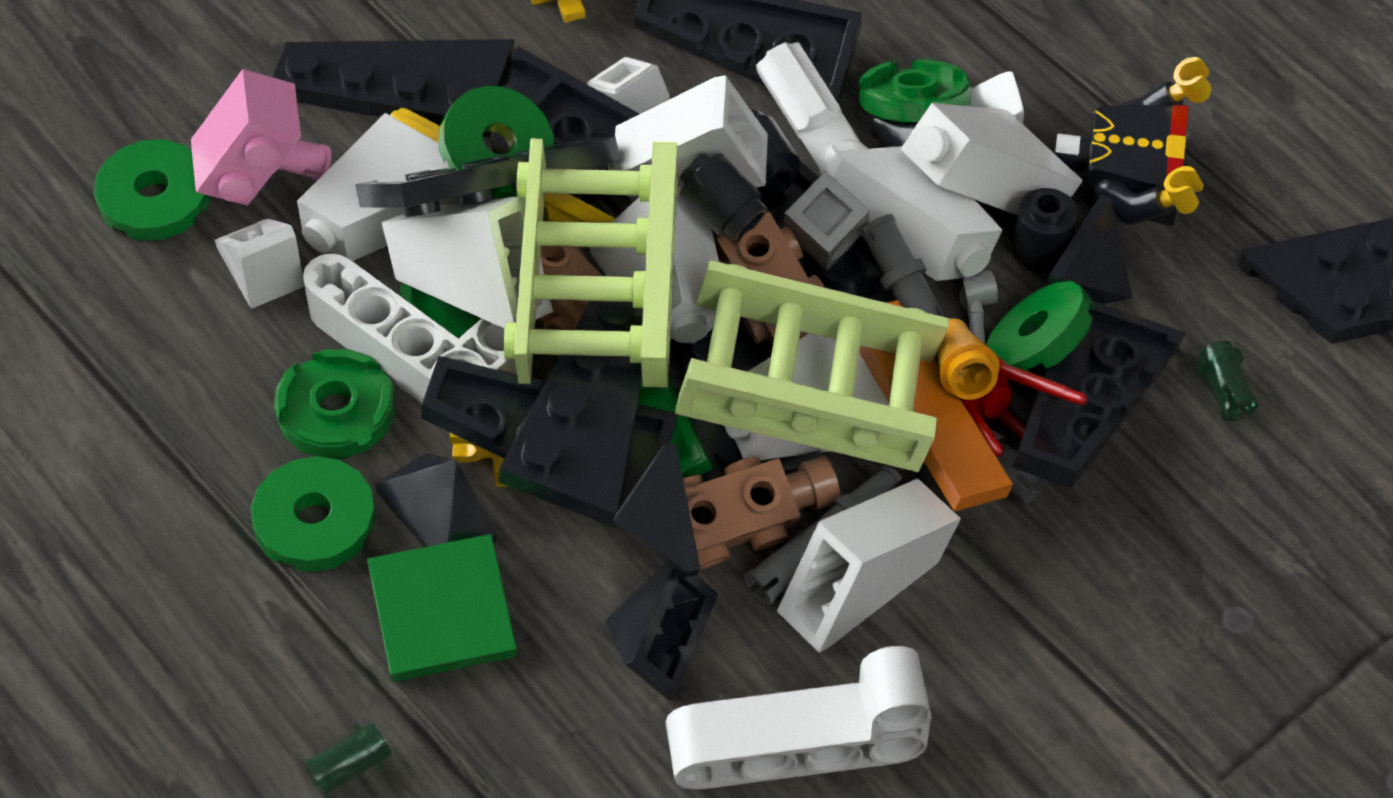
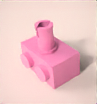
M245 69L241 70L191 139L197 193L248 206L271 175L278 169L317 181L330 168L332 155L329 146L300 140L301 130L294 83Z

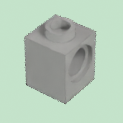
M825 171L785 212L784 226H788L791 229L800 247L828 271L859 239L860 229L867 227L870 210Z

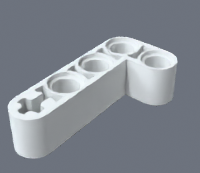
M340 254L320 255L311 260L305 267L303 274L304 286L311 320L316 326L347 349L372 357L380 364L381 370L387 377L389 376L391 382L422 404L438 355L517 374L515 360H505L504 351H500L504 350V328L481 318L458 339L353 261Z
M891 646L874 651L863 659L860 666L859 683L691 704L674 710L667 716L665 722L676 784L687 789H708L883 766L912 760L921 755L927 747L931 711L917 651L904 646Z

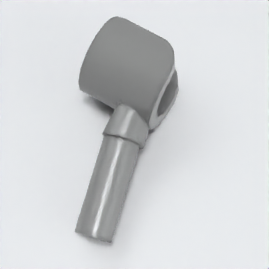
M991 270L981 271L971 277L965 276L962 283L963 287L959 294L961 306L964 310H967L970 331L983 343H985L983 306L998 302L997 284Z

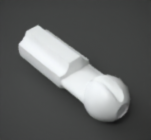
M784 42L767 52L763 60L756 65L757 72L798 138L802 140L818 165L821 175L828 170L836 151L868 149L858 139L842 114L840 106L799 42L793 44Z

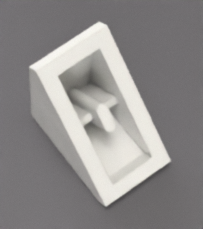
M267 218L214 240L219 253L251 309L305 287L296 236L291 225Z

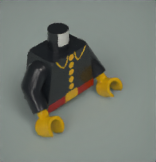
M1187 58L1176 67L1174 71L1176 84L1169 81L1141 97L1115 106H1101L1095 109L1091 137L1057 134L1055 155L1071 170L1086 171L1084 201L1088 205L1094 206L1101 194L1111 198L1115 217L1126 225H1134L1148 220L1174 226L1177 210L1182 214H1190L1195 211L1199 203L1195 192L1203 190L1204 185L1194 168L1184 166L1189 106L1183 105V99L1187 97L1191 102L1201 103L1206 101L1211 95L1212 86L1206 79L1210 71L1200 58Z

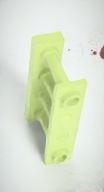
M531 138L529 162H518L517 197L518 199H526L516 322H506L504 330L505 360H515L518 383L531 384L533 354L630 357V363H641L643 387H668L679 175L677 142L653 141L651 165H640V171L546 169L543 139ZM545 193L639 195L640 202H649V217H637V224L543 221ZM541 246L636 248V254L646 255V271H634V277L539 275ZM537 299L633 302V308H643V325H631L630 332L535 329Z
M709 260L696 301V306L716 310L707 362L691 358L679 392L675 414L919 472L934 441L937 417L914 412L920 360L933 362L948 330L949 318L929 314L917 308H905L750 270L737 264H725ZM740 317L776 325L768 377L732 368ZM800 331L836 340L828 391L792 382ZM860 346L896 354L889 406L853 397Z

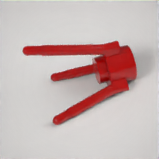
M999 357L998 378L993 389L978 399L966 400L960 398L996 457L1002 456L1004 449L982 417L999 419L1021 440L1026 429V425L1007 410L1012 399V391L1008 388L1009 383L1007 379L1081 406L1085 405L1088 401V397L1084 393L1008 365Z

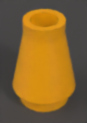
M949 319L948 330L937 351L941 383L949 393L966 400L981 398L988 394L997 382L999 372L998 357L993 350L968 329L962 320Z

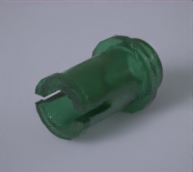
M1217 341L1204 347L1198 354L1199 362L1196 368L1200 377L1207 378L1219 406L1221 418L1225 421L1243 419L1244 416L1239 407L1240 405H1244L1249 415L1254 413L1259 404L1256 397L1253 396L1242 370L1241 364L1244 357L1241 350L1233 347L1230 341Z
M373 722L364 727L356 723L351 726L353 731L351 735L314 757L303 761L307 772L313 775L310 778L323 797L330 795V792L372 767L376 771L384 768L382 761L392 756V753L383 735Z

